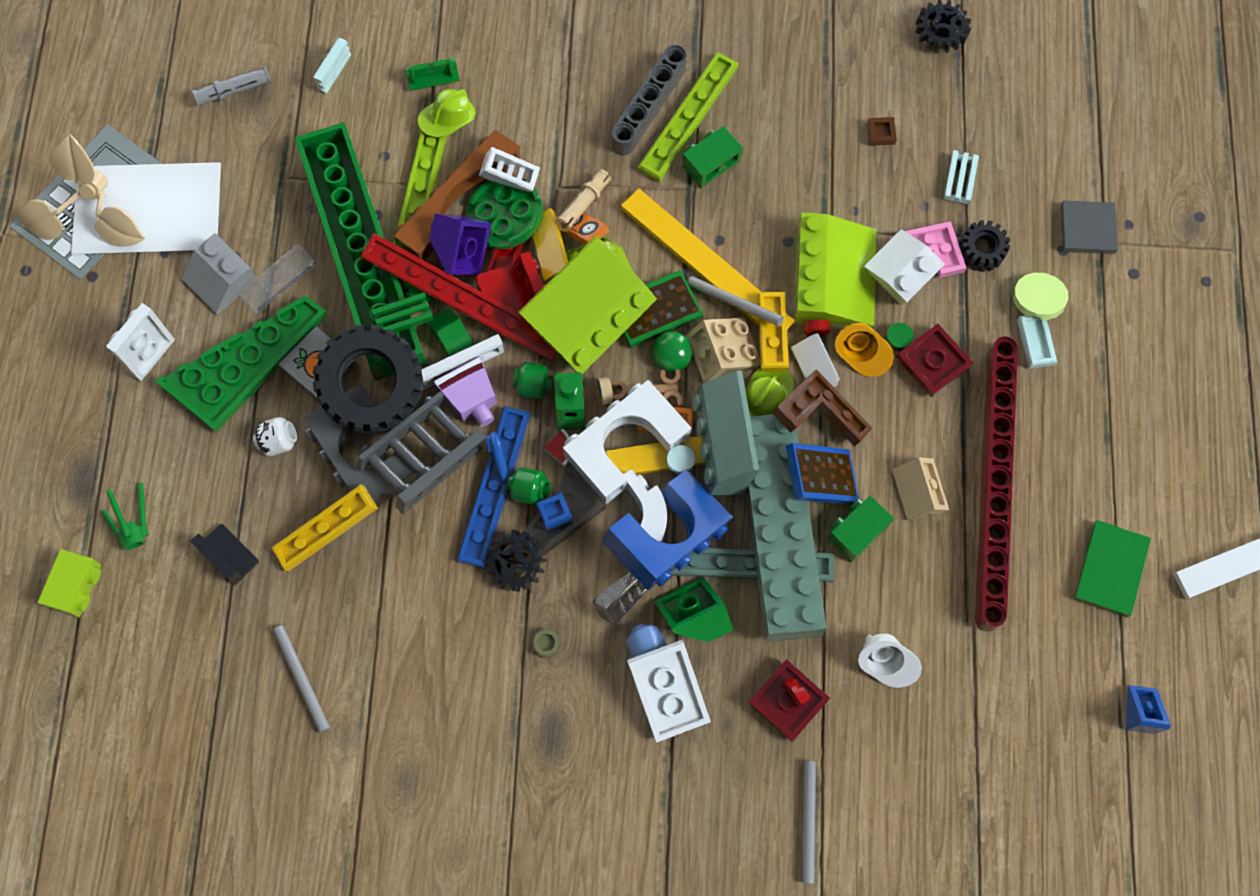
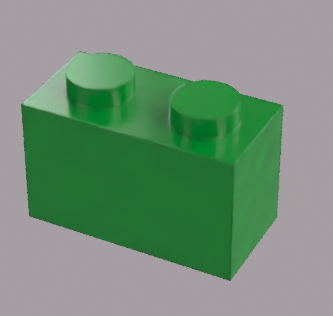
M722 126L717 131H710L704 137V140L698 144H692L686 148L683 153L682 167L702 188L741 161L743 147L725 126Z
M871 495L864 501L859 498L849 508L851 514L845 520L839 517L829 528L832 532L828 540L851 563L895 519Z

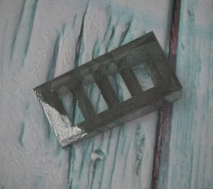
M629 572L600 593L592 603L601 618L616 625L647 589Z

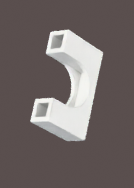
M649 380L642 385L638 383L633 386L625 399L613 402L607 408L606 414L601 418L598 416L588 422L585 427L586 429L579 435L577 433L573 434L564 443V457L605 504L624 491L628 483L627 478L608 458L604 450V442L611 431L625 424L640 425L649 430L668 452L673 447L682 444L691 435L692 428Z

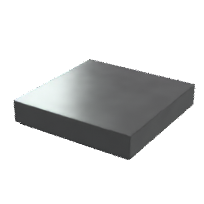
M1062 201L1063 252L1115 254L1118 251L1115 203Z

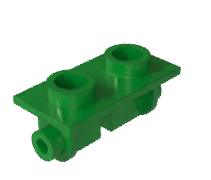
M447 57L448 59L414 66L410 64V67L405 68L410 91L459 82L460 78L456 59Z

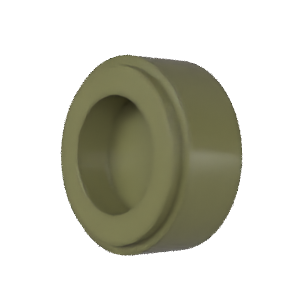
M541 629L534 635L532 646L534 652L539 657L548 659L558 654L561 648V640L554 630Z

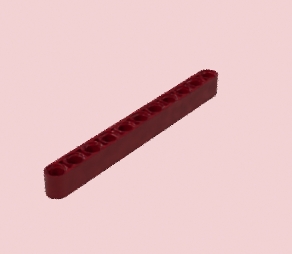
M1008 336L998 338L987 355L975 623L981 630L986 632L997 629L1006 621L1008 609L1018 345L1014 339ZM997 349H1003L1008 356L1001 355ZM996 374L1005 376L1006 381L999 380ZM995 399L1002 400L1006 407L997 405ZM994 424L1002 426L1005 433L996 431ZM992 450L1001 452L1003 459L996 458ZM991 476L1000 478L1002 486L994 484ZM990 502L997 503L1001 508V512L998 513L992 510ZM989 529L996 530L1000 535V539H993L989 534ZM988 556L995 557L998 560L999 566L994 567L990 565ZM987 583H991L996 586L998 591L997 595H993L990 592H988L986 587ZM987 610L995 614L996 623L987 620L985 617Z

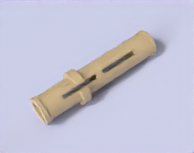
M603 169L597 170L590 181L585 182L581 186L579 194L555 220L556 225L562 221L558 226L561 231L568 232L593 201L598 200L600 192L611 181L610 176L605 179L608 172Z

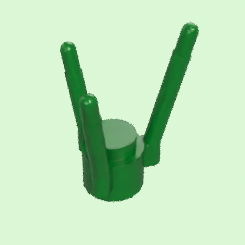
M138 483L140 526H137L136 522H125L112 490L108 489L106 493L120 525L119 529L107 510H102V515L116 536L119 546H122L123 550H131L145 544L144 537L149 536L146 527L143 483Z

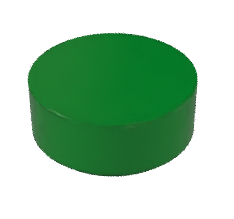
M904 323L891 325L885 335V340L896 351L905 349L912 343L914 338L912 329Z

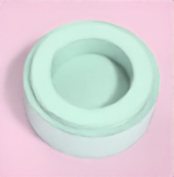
M678 445L669 451L667 465L672 472L681 474L686 469L691 471L694 466L695 455L689 447Z

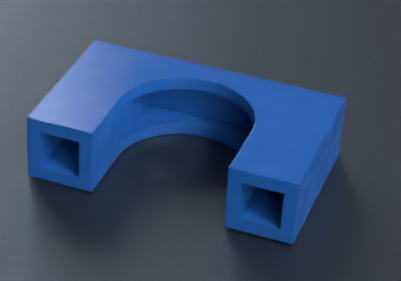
M687 469L671 480L662 492L664 501L681 518L686 527L687 539L677 544L660 542L651 537L629 513L612 525L602 540L648 591L656 584L659 587L663 586L672 577L671 572L673 570L681 571L692 560L690 557L694 553L698 556L701 555L710 546V540L715 538L718 541L729 530L727 525L732 519L730 513L710 495Z

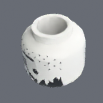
M276 417L259 423L253 435L255 447L266 456H275L288 452L293 448L294 442L297 441L294 425L282 417Z

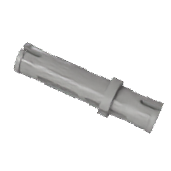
M264 66L263 68L221 82L215 80L213 81L214 84L192 90L197 105L201 106L217 99L223 101L226 100V96L271 83V79L266 66Z

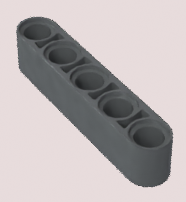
M671 45L665 49L613 127L612 148L617 154L628 155L635 149L684 75L687 52L682 46ZM633 118H640L641 120H639V121H634V120H632V119H633ZM625 137L628 138V140L622 141L619 140V138Z

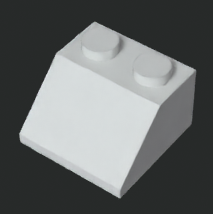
M900 229L864 268L899 304L907 303L945 264L926 244Z

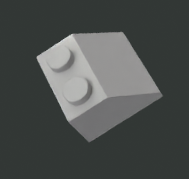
M216 233L194 250L181 278L217 315L257 281L251 268Z

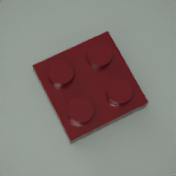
M939 323L896 356L898 361L930 397H933L974 364Z
M786 659L748 704L792 743L827 703L830 697ZM791 677L796 678L799 687H804L810 696V700L799 708L783 682Z

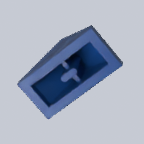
M1129 685L1127 689L1126 730L1150 734L1169 730L1171 723L1158 689Z

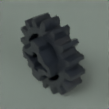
M938 0L936 5L929 2L927 8L921 9L915 23L917 25L915 33L921 34L919 41H927V49L935 46V52H939L940 48H944V51L948 53L950 47L958 50L960 44H965L971 31V27H969L971 19L966 18L967 10L960 12V4L953 7L951 6V0H948L946 4Z
M512 530L511 535L502 532V540H492L495 548H487L491 558L486 559L485 563L491 564L492 567L487 571V574L495 575L492 582L498 585L501 584V589L503 590L511 588L514 592H520L521 587L528 590L530 589V581L534 583L539 582L536 574L545 572L540 567V563L547 562L546 558L540 557L545 548L536 546L539 539L535 537L530 538V533L523 531L520 534V531ZM509 557L518 559L523 565L516 564ZM527 571V573L520 578L521 574Z

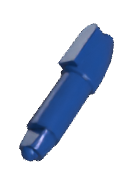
M492 432L486 437L488 451L490 454H493L497 474L500 475L503 482H506L508 479V469L503 453L504 449L497 433Z

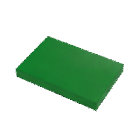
M1096 520L1092 527L1073 599L1127 618L1130 617L1151 538Z

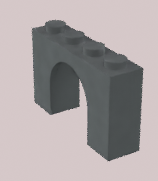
M362 384L346 392L348 398L356 404L375 406ZM322 407L304 417L309 425L305 428L306 433L313 443L318 440L323 447L319 450V453L327 465L332 462L337 469L333 472V475L341 487L346 484L349 490L352 491L360 484L365 485L376 506L397 495V491L373 467L365 468L360 472L355 466L344 460L343 445L351 431L333 421ZM397 453L384 461L406 484H413L418 479V474Z

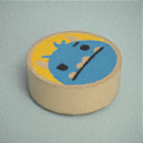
M608 377L597 378V390L601 405L611 404L613 402V391L610 379Z

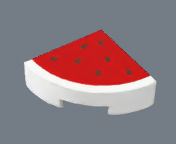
M562 429L544 447V450L565 468L569 461L564 457L563 447L569 435Z

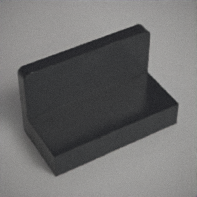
M219 524L206 538L198 533L190 541L234 585L259 563V560L223 524Z

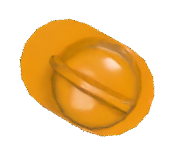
M865 323L846 324L844 329L836 336V352L860 374L869 377L880 376L892 366L894 359L892 348L871 326Z

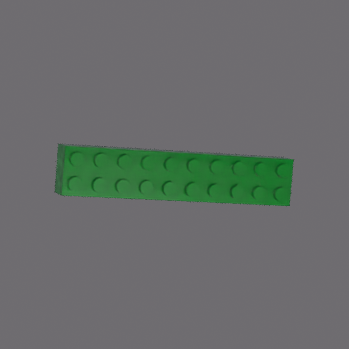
M342 122L294 138L355 325L371 327V325H377L372 312L373 309L403 300L405 297L398 278L360 257L373 233L382 238L384 236L346 124ZM410 315L409 317L404 318V319H401V320L398 319V320H395V321H392V322L383 324V326L386 327V326H389V325H392V324H395V323H398V322H401V321L410 319V318H411V315ZM415 327L396 332L414 350L420 366L427 364ZM365 354L375 381L395 375L392 366L387 360L378 355Z

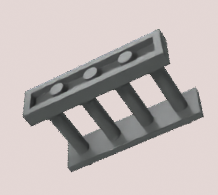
M441 391L434 397L431 395L426 397L421 402L419 409L372 446L367 444L358 453L356 468L361 472L368 465H371L397 491L398 497L395 507L402 514L406 513L483 448L487 437L480 429L472 435L470 433L466 434L440 409L444 394ZM432 415L458 441V447L453 451L450 449L446 450L420 424ZM412 431L439 458L438 463L432 468L430 466L426 467L400 441L409 432ZM392 448L418 474V479L413 484H406L380 456Z

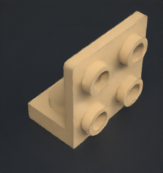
M744 318L703 320L686 335L691 343L693 356L703 383L718 378L727 370L758 368L760 366V357Z

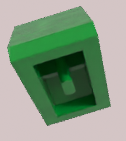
M449 308L434 316V320L426 322L449 357L474 346L461 319Z

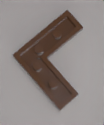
M817 369L771 412L791 433L818 408L854 447L873 429Z

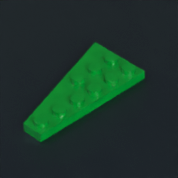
M305 295L278 310L276 315L262 322L261 320L255 323L250 330L230 337L202 353L200 358L189 364L184 363L177 367V371L166 377L161 376L154 381L217 433L279 367L278 364L328 314L322 307Z

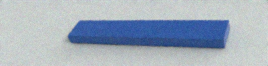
M504 406L496 433L504 449L503 453L509 479L514 473L531 413ZM489 454L457 558L459 563L481 569L486 567L485 560L489 557L487 548L492 547V540L495 537L508 493V479L506 482H503L500 475L497 474L493 454Z

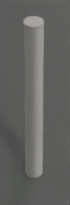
M691 276L688 280L690 287L778 327L783 322V316Z
M284 626L276 627L273 629L275 637L319 733H323L329 730L330 726Z
M804 761L802 883L814 884L816 762Z

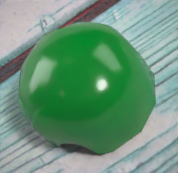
M672 331L665 332L656 338L651 348V353L655 364L659 368L667 372H675V370L680 371L688 366L692 359L693 350L691 343L683 334Z

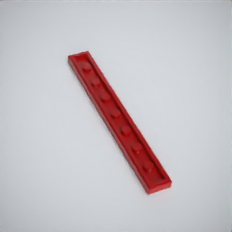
M373 233L360 256L361 259L544 359L553 362L556 353L517 311Z

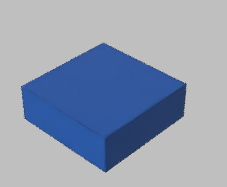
M562 493L536 503L546 530L573 520Z

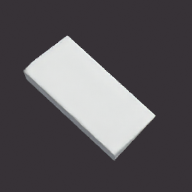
M818 333L791 347V351L805 379L817 369L833 387L838 385L839 376Z

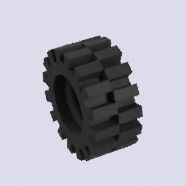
M980 220L978 224L974 222L970 228L968 227L959 242V247L962 251L963 259L966 258V266L971 263L973 264L972 270L980 267V272H985L987 268L989 271H992L995 266L999 267L1010 249V245H1008L1010 237H1005L1007 234L1005 229L999 230L1000 224L997 223L993 227V221L988 220L987 224L984 225V220ZM977 239L988 240L994 247L993 252L989 254L980 252L975 247V241Z

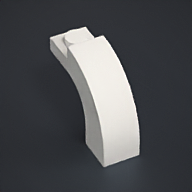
M631 469L623 475L628 480L626 489L642 511L643 520L641 526L651 537L663 542L667 523L664 497L657 485L647 491L646 489L649 486L640 474L636 476Z

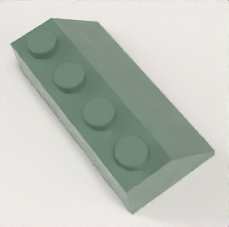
M736 370L703 383L698 393L693 397V409L698 414L697 433L701 435L702 439L700 454L702 460H705L706 465L704 480L705 484L709 485L710 495H742L759 471L742 370Z

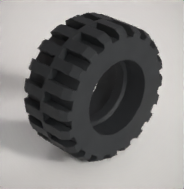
M357 325L355 329L349 331L346 328L340 331V335L335 339L331 337L326 342L327 347L324 351L320 350L317 356L319 360L317 365H314L312 373L315 375L314 382L312 383L317 395L316 399L333 421L349 431L365 434L390 431L391 428L397 426L415 411L417 402L420 401L423 376L419 360L409 343L390 329L385 330L377 325H371V327ZM364 354H374L384 358L390 363L395 373V386L391 395L384 402L375 406H362L354 403L348 398L342 385V376L346 366L354 358Z

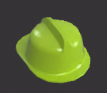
M455 89L443 90L438 94L434 103L420 112L418 126L428 136L435 138L445 137L473 121L475 108L469 102L467 92L464 89L460 91Z
M761 367L757 369L745 388L750 417L773 415L771 412L792 393L794 382L789 371H761Z

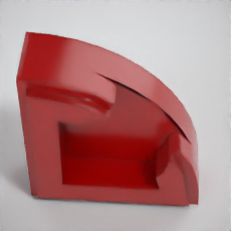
M791 677L783 682L798 708L810 700L809 694L804 687H799L796 678Z

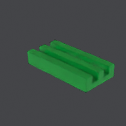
M424 293L372 310L377 326L394 332L434 320ZM425 311V314H422V315H419V316H416V317H413V318H410V319H407V320H404V321H401V322H398V323H395V324H392V325H389V326H386V327L383 326V324H386V323H389V322H392V321H395V320H398V319L401 320V319H404V318L409 317L410 315H413V314H416V313Z

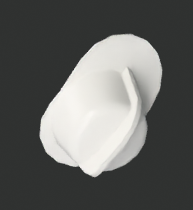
M884 633L874 636L868 634L865 637L864 647L858 657L862 670L889 687L902 688L910 686L918 680L922 671L920 660L914 653L902 646L894 636Z

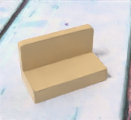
M918 457L893 468L892 472L908 520H914L929 513L941 514L949 511L933 458Z

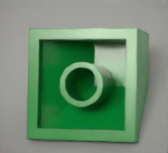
M704 577L653 600L656 608L675 634L710 642L734 630L725 604Z

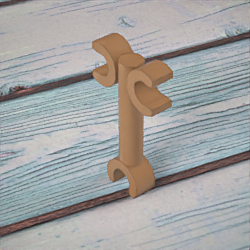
M661 370L660 381L662 384H653V386L666 400L675 399L677 407L681 408L682 397L678 393V384L681 377L680 371L675 370L674 379H667L665 370ZM621 380L612 381V388L622 390L620 394L613 395V402L625 399L628 396L629 390L635 385H626Z

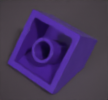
M435 213L431 224L430 241L446 273L481 274L491 223L463 215Z

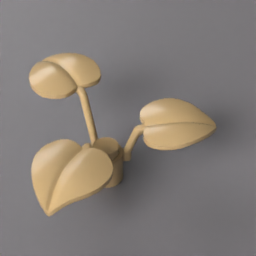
M69 134L51 152L50 163L54 171L61 178L75 180L76 184H79V190L54 211L43 200L35 199L28 201L19 212L21 224L29 232L42 239H56L63 231V224L56 215L60 214L80 196L87 200L98 198L96 216L99 220L95 224V230L99 236L115 246L126 247L142 242L145 236L140 232L135 221L127 212L112 206L104 208L101 212L103 198L106 196L102 191L107 187L108 180L102 172L95 170L85 150Z

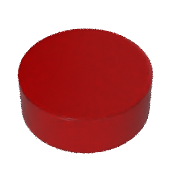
M809 320L803 324L806 336L818 333L819 337H822L831 332L830 321Z

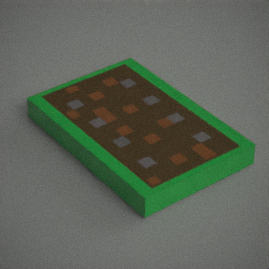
M681 270L645 284L657 300L623 334L630 348L657 338L665 332H671L703 318V313Z

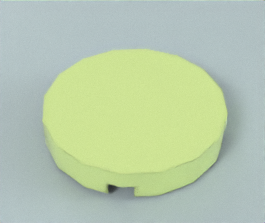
M1036 272L1027 274L1018 280L1013 296L1014 303L1019 311L1031 318L1033 316L1040 317V320H1049L1059 316L1064 311L1069 299L1068 290L1063 282L1055 276Z

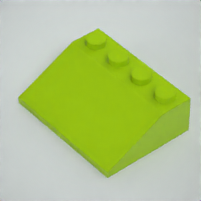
M801 212L797 226L795 323L821 319L830 321V325L845 326L846 324L865 323L874 328L875 279L864 266L876 255V229L829 214Z
M595 236L518 313L570 369L583 374L657 298L642 280L598 236Z

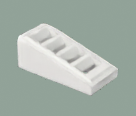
M491 147L485 155L479 176L532 192L540 167ZM493 161L497 162L496 169L492 168ZM503 165L508 166L506 173L502 172ZM514 168L518 169L516 178L512 176ZM524 171L529 172L526 182L522 181Z

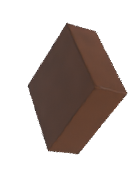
M894 117L868 118L867 128L870 146L895 145L897 137Z

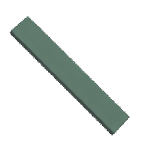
M707 548L699 556L694 553L690 557L692 559L690 563L681 571L675 569L671 572L672 576L757 579L754 550ZM816 553L820 582L833 583L834 553Z

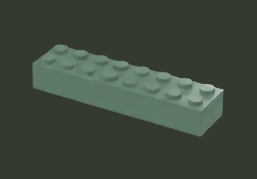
M774 415L752 416L750 420L759 471L745 491L765 642L822 637L827 627L808 501L795 499L786 452L787 445L791 443L799 444L797 428L790 433Z

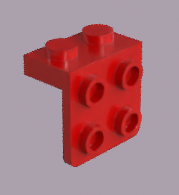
M530 251L520 254L514 264L478 274L476 277L479 291L517 312L546 285L545 283L542 284L539 276L540 268L536 259H532Z

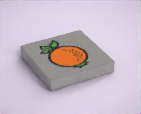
M315 327L278 364L282 370L315 398H317L312 383L315 377L312 374L313 367L318 363L319 359L317 356L320 350L324 351L327 347L326 342L330 339L318 327ZM355 359L346 366L343 376L356 363Z

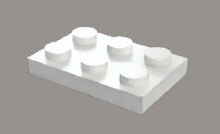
M141 303L137 309L129 314L127 322L123 327L111 336L106 347L132 376L142 381L175 339L152 309Z
M682 640L627 660L656 743L711 722Z

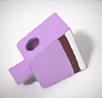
M480 356L434 381L438 393L441 391L444 394L443 399L463 422L475 417L480 427L487 426L493 422L494 417L489 408L495 406L497 402Z

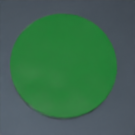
M489 180L478 187L468 201L469 206L466 214L468 217L491 223L486 247L509 249L524 243L536 232L543 217V202L535 187L532 192H528Z

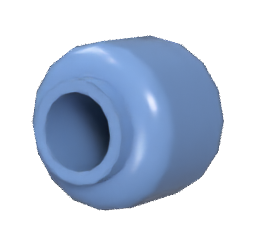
M646 624L634 627L626 642V646L633 658L668 645L657 626H646Z

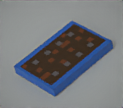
M791 443L786 446L796 500L853 505L859 499L849 449Z

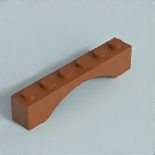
M496 129L489 136H485L479 143V147L473 153L466 155L462 165L456 171L453 170L449 173L445 183L440 188H435L431 192L429 199L424 205L418 206L412 213V217L396 229L394 233L395 245L426 261L435 252L430 241L431 224L435 213L446 214L451 205L462 194L476 185L489 181L479 176L485 155L491 147L520 159V146ZM493 161L492 168L496 169L497 162ZM503 165V173H506L507 165Z

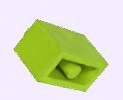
M60 549L38 603L49 609L80 618L82 612L89 605V594L93 585L100 579V568L102 565L92 558Z

